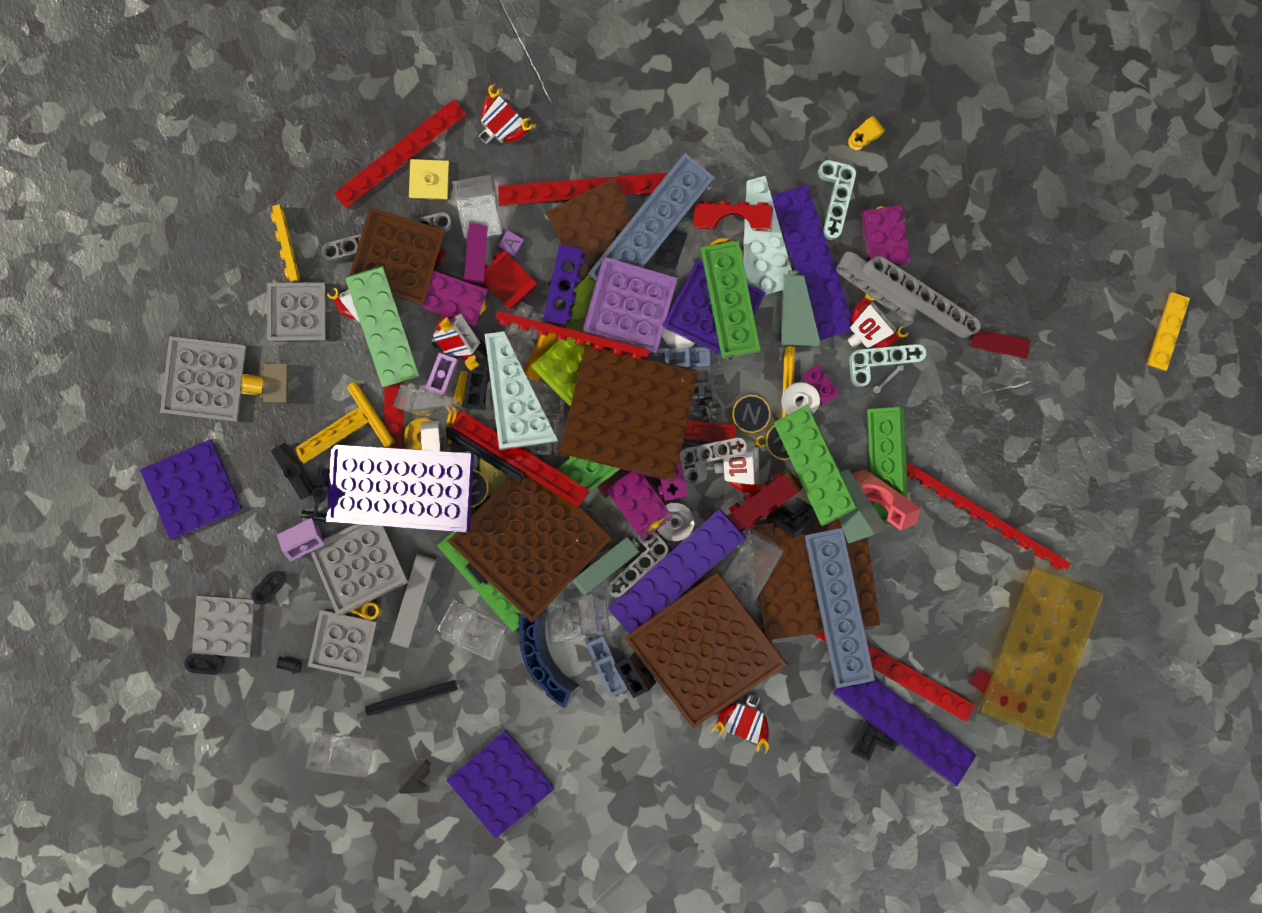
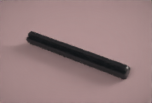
M451 426L446 428V437L516 481L522 482L525 479L526 475L522 470Z
M455 680L366 705L365 713L367 716L453 692L458 689V685Z

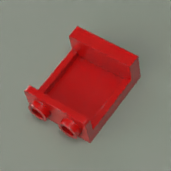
M505 250L503 253L499 251L492 258L494 261L489 266L485 264L483 283L511 311L538 285Z

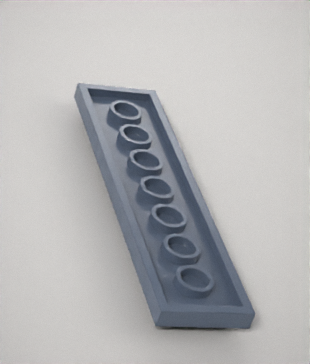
M683 153L587 274L597 281L603 257L643 268L715 177L688 154Z
M843 528L805 535L804 538L836 688L875 681Z

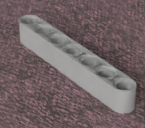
M444 212L413 220L420 223H428L429 226L445 230V232L449 231L453 225L450 216ZM441 218L448 219V224L445 227L438 225ZM362 234L326 243L322 248L323 256L331 262L355 257ZM349 243H354L355 249L347 252L346 246ZM330 248H336V254L333 257L328 256Z
M877 256L864 264L863 272L868 278L959 337L967 338L979 332L981 325L976 317L884 257Z

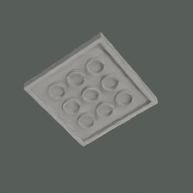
M169 336L160 413L238 422L242 374H244L247 346Z
M355 524L324 539L325 545L310 552L338 616L409 583L384 526Z

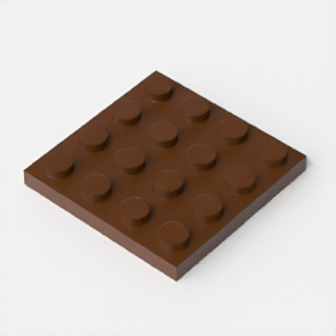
M615 178L545 212L561 245L582 249L585 260L583 266H579L578 273L581 274L580 281L587 277V273L633 217Z
M370 207L350 275L383 265L393 296L423 305L445 230Z

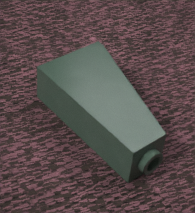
M788 270V274H783L780 343L781 345L820 346L804 275L799 274V271Z
M840 470L857 506V509L839 517L848 543L887 530L886 525L850 470Z
M628 536L579 573L572 580L573 583L585 596L639 553L637 549L639 544L633 537L631 539Z

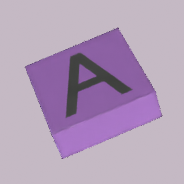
M507 230L498 247L515 257L524 240Z

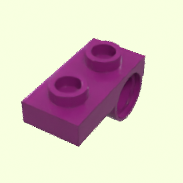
M818 364L802 374L806 383L812 385L818 391L820 404L823 407L840 396Z

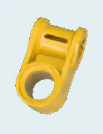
M873 115L853 131L849 137L848 145L853 150H861L871 141L881 136L886 130ZM855 138H856V139L861 138V142H860V141H857V142H856V141H855Z
M242 374L241 394H261L263 377Z
M372 600L350 612L372 620L381 615L382 607L378 602ZM370 605L374 606L376 609V614L374 616H371L368 613V607Z

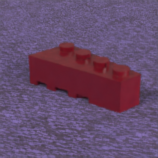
M790 469L786 472L779 471L773 476L774 480L768 483L765 481L758 487V492L755 494L750 492L743 497L744 502L741 504L736 502L728 508L730 512L727 516L741 532L745 529H750L761 517L765 518L775 510V507H780L800 492L803 487Z

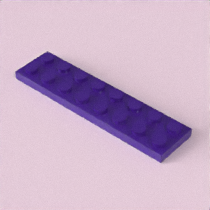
M808 184L772 195L775 212L794 269L799 271V274H803L819 340L822 341L852 331L850 328L853 325L852 317Z
M720 508L630 589L608 606L607 609L630 633L670 605L746 539V536Z
M875 677V681L836 688L832 693L834 696L953 786H958L977 754Z

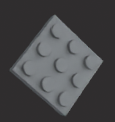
M267 283V341H326V283Z
M197 595L192 653L250 658L255 615V602L253 599Z
M321 609L308 667L364 679L377 621L345 614L338 616L336 612Z

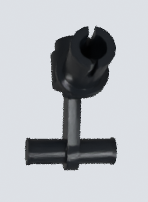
M318 468L316 483L313 484L315 489H313L311 495L312 500L315 502L314 512L302 510L301 518H312L315 522L327 523V515L318 513L319 504L323 503L326 499L325 490L329 488L327 483L330 470L326 468L323 476L324 468Z

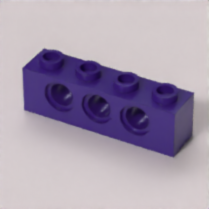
M559 244L543 322L566 326L567 322L571 323L573 311L569 310L571 303L575 304L577 293L574 292L575 284L579 285L581 274L578 273L579 266H583L585 260L582 249ZM567 262L573 263L575 266L574 270L566 272L563 269L564 264ZM562 281H567L570 283V288L567 291H562L559 288V284ZM564 300L566 307L563 310L556 309V301Z

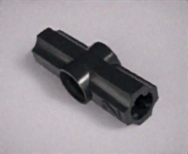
M286 442L271 450L283 470L284 476L290 481L299 498L303 500L312 495L314 487ZM292 466H295L298 470L297 475L294 477L289 473V469Z

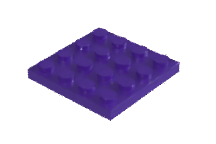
M696 260L662 326L668 331L721 355L703 262ZM747 284L753 315L755 316L766 292Z
M212 439L140 469L170 540L242 510Z
M506 730L446 780L495 839L555 789Z

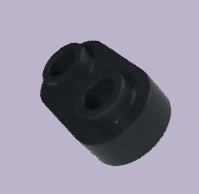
M279 571L267 574L252 591L253 601L259 605L268 603L285 585V576ZM274 577L279 579L278 584L273 583ZM261 591L266 593L265 598L260 597Z
M193 653L185 659V668L191 673L216 675L222 672L225 666L223 658L219 655ZM194 659L199 661L198 666L193 664ZM213 661H216L218 663L217 668H214L212 666Z

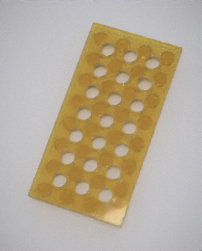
M1030 567L979 712L1052 739L1103 594ZM1041 587L1047 589V595L1043 598L1038 594ZM1060 593L1065 597L1062 604L1056 602V597ZM1077 600L1082 602V608L1079 611L1074 609V603ZM1035 605H1039L1041 608V612L1037 616L1032 613V608ZM1055 611L1058 613V620L1051 622L1050 614ZM1070 618H1074L1076 621V625L1072 629L1067 626ZM1032 623L1034 631L1028 634L1025 627L1027 624ZM1049 629L1052 632V637L1049 640H1045L1043 633ZM1064 636L1069 638V644L1066 647L1061 645V639ZM1022 641H1026L1028 644V648L1024 652L1019 650V644ZM1039 648L1045 649V656L1043 658L1037 657V650ZM1061 654L1063 662L1056 665L1054 658L1056 655ZM1016 659L1021 661V667L1018 670H1015L1012 666L1013 661ZM1033 666L1039 668V673L1036 676L1030 674V669ZM1054 672L1057 678L1055 682L1050 683L1048 675ZM1013 677L1015 684L1013 687L1008 688L1006 680ZM1027 684H1031L1033 688L1030 694L1024 693V686ZM1048 690L1050 698L1047 701H1043L1041 695L1044 691ZM1006 695L1008 703L1005 706H1001L999 700L1002 696ZM1020 702L1026 704L1024 712H1018L1017 710ZM1041 708L1044 715L1042 718L1037 719L1035 711Z

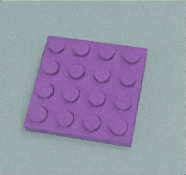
M603 257L583 332L649 349V351L657 353L664 328L662 325L667 318L678 278Z

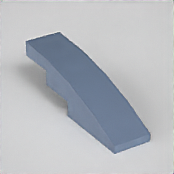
M704 347L658 349L657 353L649 351L648 357H642L643 359L679 368L712 366V351Z
M596 617L579 623L578 627L609 697L626 691L627 687L614 666L616 662Z

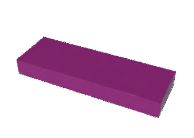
M469 223L464 281L484 282L488 225Z

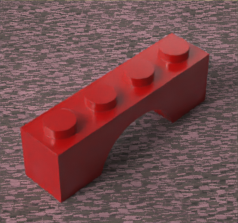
M700 201V204H695L694 228L696 230H715L722 219L737 215L745 218L753 231L772 232L773 207L767 202H758L757 205H750L749 202H738V205H730L731 202L720 201L719 204H711V201Z

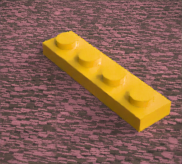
M280 204L272 206L271 218L273 223L277 225L278 230L275 231L277 241L281 242L282 245L280 255L282 260L286 262L287 268H284L286 278L290 279L293 283L301 282L284 208Z
M1173 292L1169 293L1147 366L1167 371L1190 298Z
M357 407L297 446L295 450L303 464L368 423L361 409Z

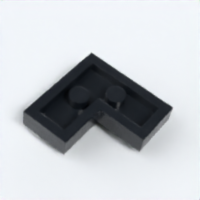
M676 229L671 231L661 244L663 249L657 265L676 270L688 233Z
M806 504L795 513L781 505L778 508L775 507V510L767 515L769 521L793 539L819 521L813 507L809 504Z
M864 719L850 753L868 762L876 745L894 752L897 742Z

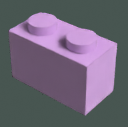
M439 353L425 389L446 396L459 360Z
M312 518L277 535L281 550L290 562L325 545L320 528Z

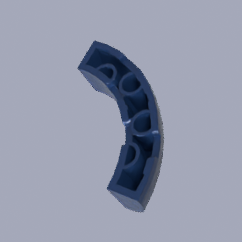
M545 609L532 623L521 613L519 622L521 642L519 646L524 664L533 681L539 684L546 692V695L558 705L566 708L577 692L579 685L561 672L549 653L545 638V622L548 610Z

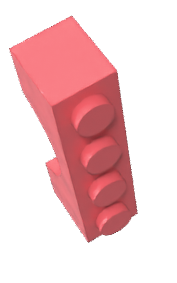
M865 469L852 474L869 501L876 502L887 509L889 512L888 522L901 531L917 524L921 510L919 506Z

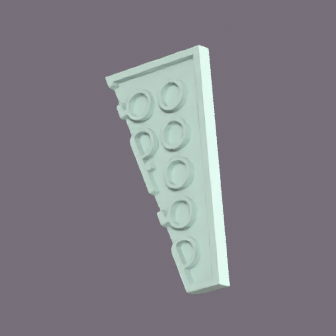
M766 176L747 181L746 202H749L750 205H757L758 202H767L773 207L772 232L753 231L749 222L745 219L743 265L747 284L766 292L765 295L782 291L783 274H788V270L792 269Z
M505 332L485 334L499 449L558 442Z

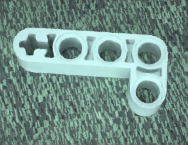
M827 160L819 167L818 175L822 180L834 183L823 227L825 238L832 241L838 238L842 232L856 171L850 165ZM823 167H830L832 169V174H825L823 172ZM848 171L851 178L848 180L844 179L841 175L842 172ZM837 190H844L846 197H838ZM839 208L841 216H834L832 209ZM833 222H837L834 226V231L836 232L831 235L828 229L832 227Z
M917 344L857 350L849 357L851 381L856 387L866 386L871 379L870 367L917 363L925 358L926 350L922 345ZM915 349L916 352H920V355L917 356V359L915 355L907 357V353L914 352ZM895 350L901 353V359L899 361L893 358V352ZM875 352L881 353L883 357L880 363L876 362L873 358ZM856 354L863 356L862 364L855 362L854 357ZM858 373L864 374V383H859L856 380Z

